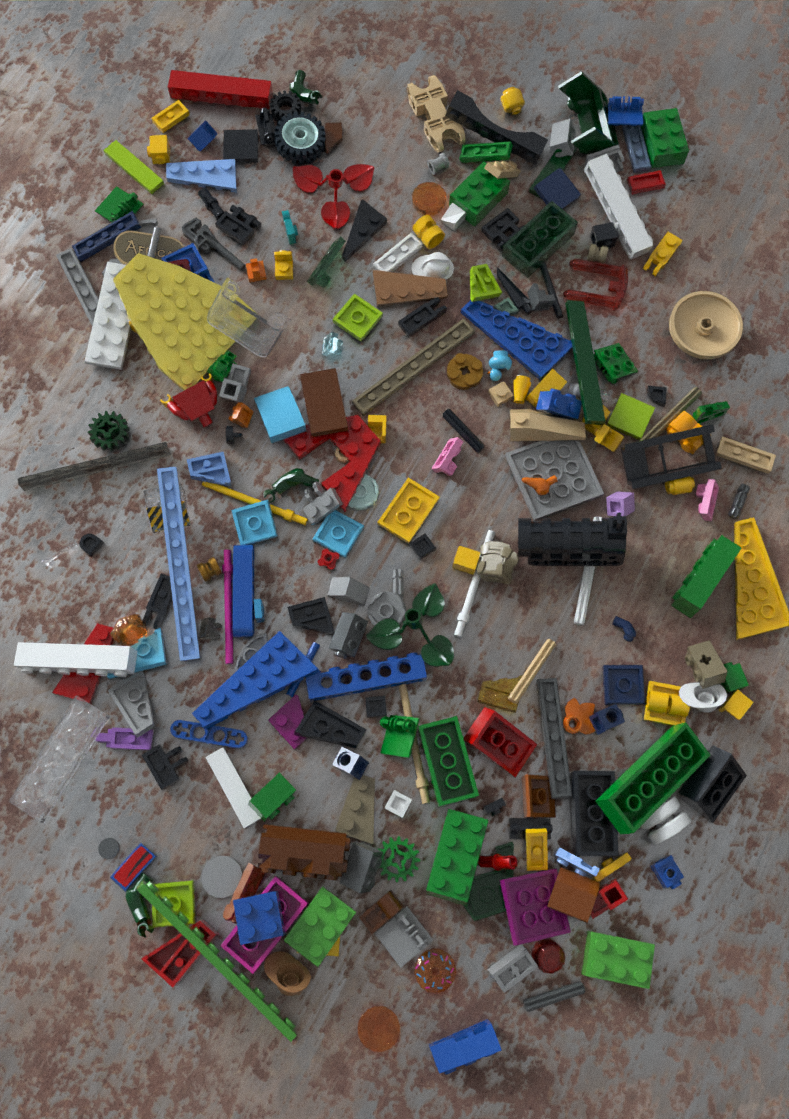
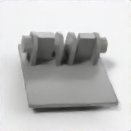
M408 906L375 932V935L400 968L433 941Z

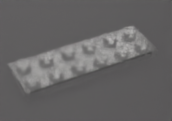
M76 695L9 802L38 822L44 823L110 715Z

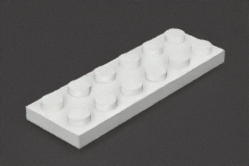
M107 262L86 352V364L119 370L123 368L131 327L128 323L130 320L127 311L120 299L113 278L126 266L124 264Z

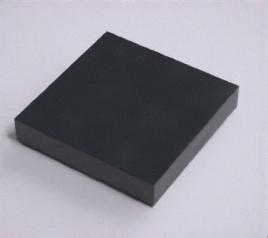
M258 129L224 130L223 160L235 159L236 163L258 162Z

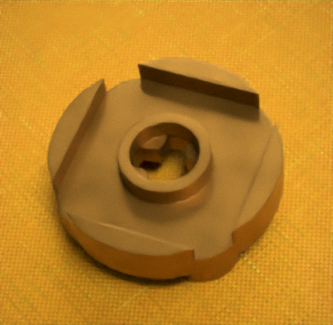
M458 353L450 360L447 366V377L455 388L469 390V388L476 387L482 380V362L476 357ZM462 369H467L468 372H470V373H469V374L466 373L465 375H462V371H461V370H462Z

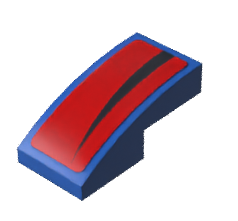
M140 843L110 878L126 892L138 880L141 873L156 859V856Z

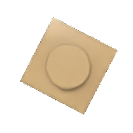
M504 381L488 390L490 397L497 407L513 399L514 396Z

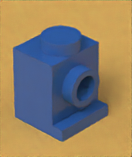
M666 855L650 865L662 887H670L672 890L682 884L680 880L684 876L673 860V856ZM669 869H671L673 873V876L671 878L667 875V871Z

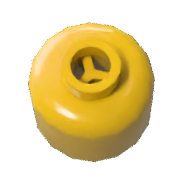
M515 87L507 88L501 96V103L506 113L516 115L522 111L525 100L520 89Z

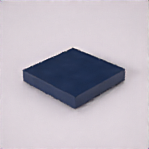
M561 168L534 186V190L554 215L581 196V193Z
M643 665L602 666L605 705H645Z

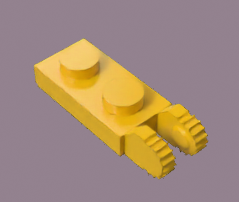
M668 231L650 255L643 269L647 271L651 264L654 263L657 267L653 270L652 275L657 276L683 240Z

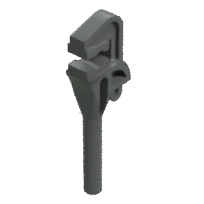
M196 217L182 226L183 235L195 244L198 252L209 253V247L214 248L240 270L245 268L246 265L218 242L206 224L202 226L200 219Z

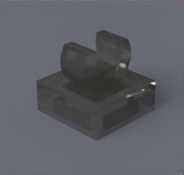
M214 618L202 619L198 639L220 638L219 634H215L214 628H222V625L215 623L216 619Z

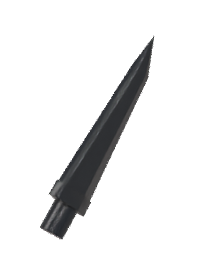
M497 267V277L517 309H523L527 315L531 314L533 310L529 306L531 304L530 300Z

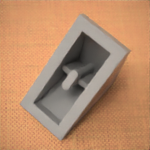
M333 577L327 596L365 606L370 587L351 577Z

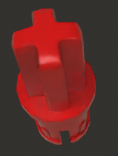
M497 853L493 856H480L478 864L480 867L493 868L496 871L501 869L514 870L517 867V858L513 855L503 856Z

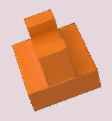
M257 258L250 259L251 263H246L249 283L267 280L263 261H257Z
M237 402V405L232 408L234 411L233 415L229 416L228 419L242 428H248L254 411L243 402Z

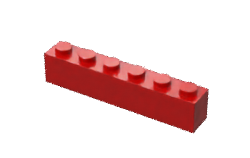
M171 70L167 86L170 98L255 107L259 109H270L273 95L272 82L268 80Z

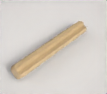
M551 639L546 640L509 695V701L514 704L519 702L556 646L554 641Z

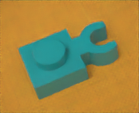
M289 210L282 211L289 244H295V236H298L297 226L292 224Z

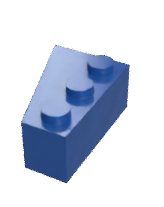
M488 1019L429 1044L439 1074L444 1072L445 1075L456 1071V1067L461 1065L468 1066L475 1063L477 1059L489 1057L496 1052L502 1051L492 1023Z

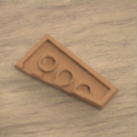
M378 270L372 271L377 307L429 301L437 297L445 299L448 297L446 280L443 278Z

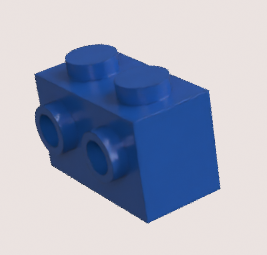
M550 389V391H540L536 410L563 418L578 419L582 401L576 399L575 395H563L560 390Z

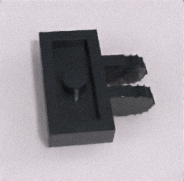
M159 744L142 754L161 790L180 780L175 769L188 762L187 757H184L171 764L169 758L178 755L182 751L180 746L165 753Z

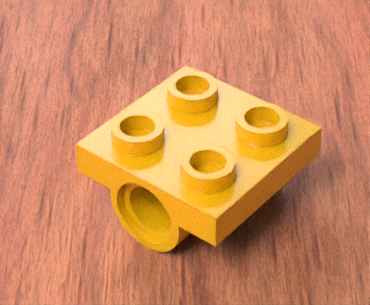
M649 681L643 721L668 726L685 723L690 706L685 704L680 698L679 690L681 687Z

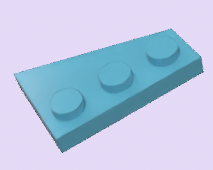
M160 627L154 630L155 633L146 638L143 636L138 639L139 642L131 646L137 650L134 673L167 665L163 633ZM110 673L107 675L108 679L118 677Z

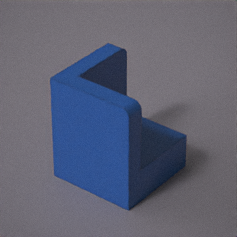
M205 120L188 137V140L198 151H201L218 133Z

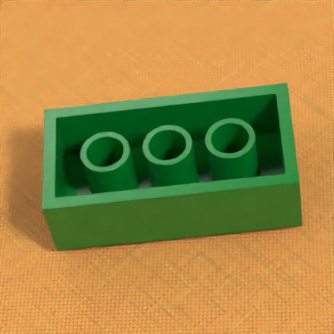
M723 535L717 540L714 538L706 546L700 559L693 565V570L685 577L682 586L673 595L672 599H674V602L671 606L691 619L702 609L741 550V547Z
M454 716L418 726L417 730L438 808L477 798L479 793L458 717Z
M448 809L426 888L427 895L464 906L468 905L488 827V819Z

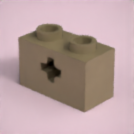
M710 640L687 648L685 662L688 667L691 666L694 679L697 683H700L702 689L725 682L727 670Z

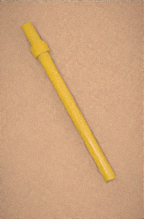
M202 482V486L250 505L261 502V500L225 486ZM270 504L272 513L284 517L283 519L289 522L294 521L306 526L308 518L295 514V511L284 510Z

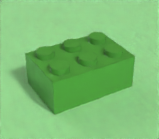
M322 886L286 936L284 942L318 968L354 917L356 911Z
M587 931L581 974L650 989L655 944Z

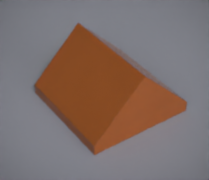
M524 775L522 777L524 818H556L555 799H551L549 777Z
M560 867L547 907L588 923L600 882Z

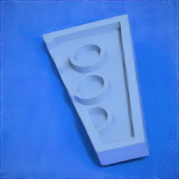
M235 159L166 163V178L168 182L184 185L197 184L203 188L210 186L215 187L216 190L229 189L231 192L237 193Z

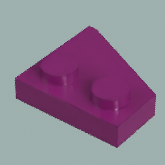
M296 694L271 716L268 721L294 750L308 739L294 735L295 730L304 718L300 699Z

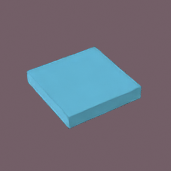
M269 500L231 510L240 545H251L278 537Z
M334 510L326 516L312 540L334 553L337 552L339 556L346 559L363 531L364 525Z

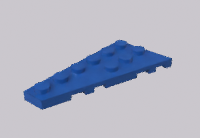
M470 300L461 309L462 315L501 348L508 351L514 359L540 381L573 349L572 341L563 338L562 335L558 333L553 334L546 331L544 327L520 317L515 318L506 311L496 310L493 306L482 301L472 302Z
M279 631L192 714L207 729L227 719L229 715L237 711L241 712L247 709V706L255 702L259 703L284 690L285 687L292 683H298L304 680V677L312 673L316 674L320 670Z

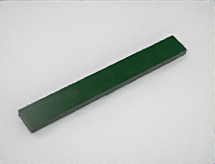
M567 300L565 306L585 424L604 425L606 421L584 301Z

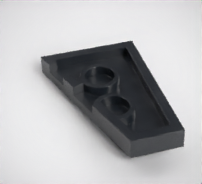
M314 700L295 730L294 735L357 748L367 729Z

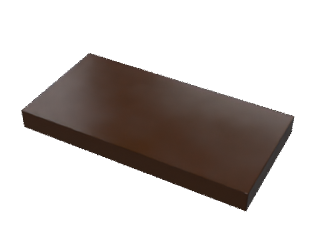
M336 368L300 374L311 436L316 437L348 431Z

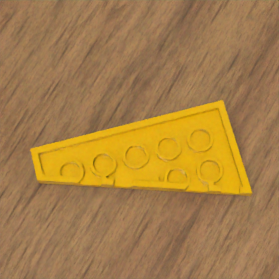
M755 518L735 522L734 543L741 547V550L735 557L736 640L789 627V611Z

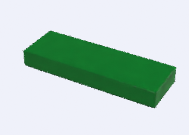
M511 142L462 145L459 160L461 163L509 160L513 145Z

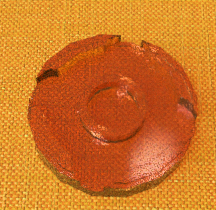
M434 182L419 184L412 193V204L417 211L419 210L424 215L437 214L446 205V192L444 188Z
M373 1006L361 1015L358 1022V1035L360 1041L367 1049L383 1052L390 1049L398 1040L400 1023L396 1014L391 1009L385 1006Z

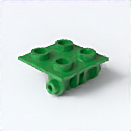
M116 186L97 207L95 212L110 222H114L132 211L136 214L144 203L137 200L138 196L134 192L128 194Z
M619 343L594 350L596 364L600 370L604 369L602 373L606 374L605 377L612 385L619 381L618 378L638 372L634 363Z
M397 715L381 718L380 725L386 729L380 753L410 758L420 718Z

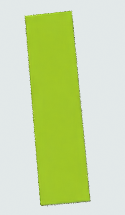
M117 140L103 150L106 156L149 193L153 194L164 184V181Z

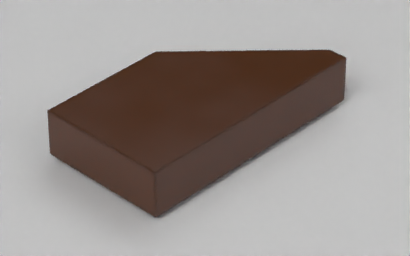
M342 122L325 123L326 154L330 153L335 145L343 141Z

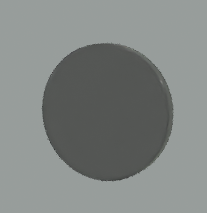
M113 838L102 840L98 847L100 856L105 859L114 858L119 852L118 842Z

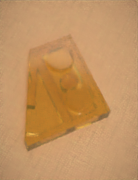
M523 675L511 679L502 678L497 681H483L477 702L516 713L518 703H512L508 697Z

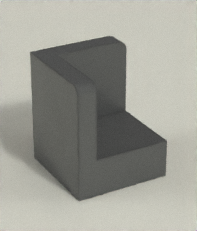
M533 283L527 292L533 311L549 310L556 301L554 294L546 295L545 290H539L537 283Z

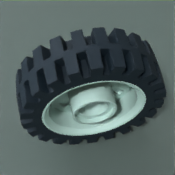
M294 112L293 116L289 113L287 118L283 116L281 121H278L275 128V146L283 158L286 156L287 161L292 159L294 164L299 161V164H303V161L308 164L310 159L315 161L316 157L319 158L324 151L325 128L320 120L317 121V117L313 116L311 118L310 113H307L305 116L304 112H301L300 115H298V112Z

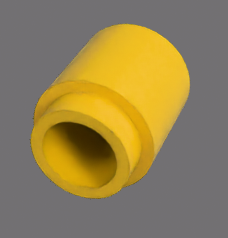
M690 476L665 482L667 494L672 495L690 493L695 487L694 479Z

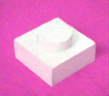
M394 790L384 809L403 818L412 799Z

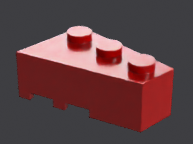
M200 920L191 926L193 929L197 927L205 935L203 939L208 944L213 942L220 934L205 920ZM180 933L141 959L173 988L181 982L202 954Z

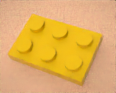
M408 477L378 520L377 525L410 544L439 501L440 496Z

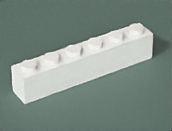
M607 154L588 161L584 171L610 222H613L614 227L618 229L619 240L629 260L648 253L653 246L652 237L645 230V224L643 220H640L636 206L632 204L628 191L622 185L621 177L616 173L613 161L609 159Z
M18 642L14 666L20 668L21 672L29 674L33 673V671H39L42 674H51L52 671H57L62 675H70V672H77L76 674L88 676L89 673L107 676L110 673L118 677H126L127 674H134L137 650L131 646Z

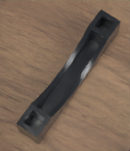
M458 90L445 115L450 120L463 125L466 129L472 130L494 143L511 142L513 145L511 153L520 156L536 165L548 142V139L535 132H515L496 125L482 114L473 98Z

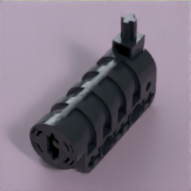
M620 512L617 513V516H613V518H601V521H590V518H582L581 521H571L570 518H562V521H551V518H543L542 521H531V518H518V557H528V564L532 566H620L624 562L626 553L627 518L621 516Z

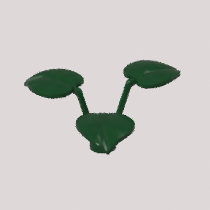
M436 583L427 586L417 594L412 602V609L405 613L406 621H403L401 629L397 621L384 619L378 622L366 634L367 639L374 646L384 650H392L401 645V633L405 631L406 626L413 630L420 629L428 643L421 649V657L426 664L434 667L449 666L454 660V649L450 640L442 635H436L430 640L422 626V617H425V615L436 617L444 610V598Z

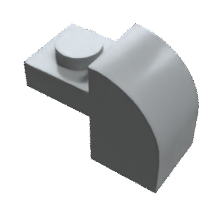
M232 364L228 379L224 378L219 396L230 401L242 402L248 389L247 383L251 369Z

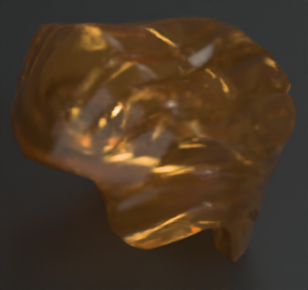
M133 614L128 617L119 618L110 635L121 646H132L139 642L138 639L147 634L148 629L140 615Z

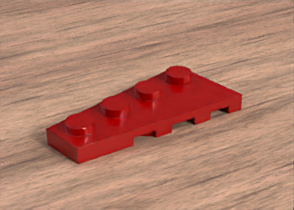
M97 623L83 645H112L117 629ZM70 672V675L62 676L52 692L55 695L92 704L101 676L95 675V673L83 676L76 674L77 672Z

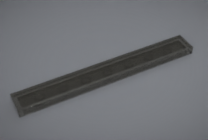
M162 442L20 477L17 480L18 485L24 491L169 456L171 452L167 442Z

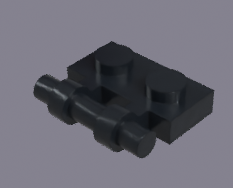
M232 205L230 207L232 214L225 211L215 225L216 228L244 245L254 234V229L251 227L254 226L259 229L262 223L254 215L247 214L243 208Z
M507 208L482 226L481 231L492 243L498 239L500 243L496 247L501 251L503 248H508L515 239H520L527 231V228L524 225L518 228L516 225L519 224V218ZM510 230L512 234L507 237L505 233Z

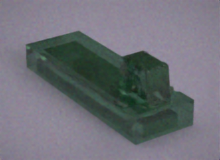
M341 236L331 244L307 280L310 285L318 284L324 288L330 282L331 278L326 273V270L346 242Z

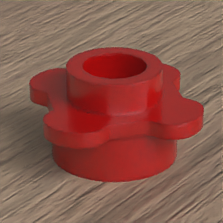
M323 549L322 556L318 559V565L333 570L340 556L337 552L333 553L328 549Z

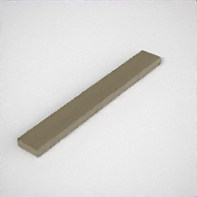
M463 318L352 400V404L364 417L474 335L475 330Z

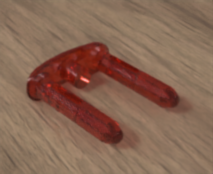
M574 259L569 262V266L575 270L618 277L619 282L610 280L608 291L616 292L617 294L615 297L569 289L563 292V297L567 300L584 301V303L610 307L613 311L620 308L628 286V269L624 264L615 266L581 259Z

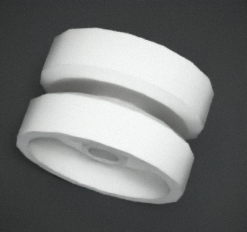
M675 796L668 798L641 826L642 829H650L655 825L657 826L648 835L653 845L672 838L692 822L686 811L672 815L681 805Z

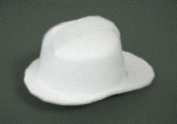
M434 252L415 259L411 269L413 275L443 278L446 280L452 276L454 266L445 254Z
M700 683L684 684L679 690L680 698L685 704L704 713L716 710L727 698L726 690L720 684L702 689Z

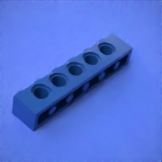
M409 653L404 658L392 656L383 662L371 660L366 665L360 666V663H354L344 669L333 667L328 672L312 673L305 677L309 700L314 702V700H326L396 687L402 684L426 681L427 674L424 661L418 653ZM402 665H407L410 667V671L404 674L400 672L399 668ZM386 668L391 671V674L388 677H383L380 675V671ZM369 672L372 677L370 680L364 681L360 678L361 674ZM350 676L352 678L351 683L343 684L341 682L342 677ZM325 679H330L333 683L331 687L324 688L322 682Z

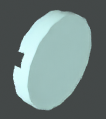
M365 474L348 505L350 508L366 510L376 503L379 489L375 479Z

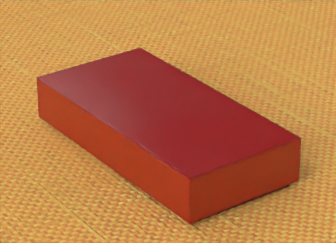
M661 170L627 178L632 195L663 189L666 186Z

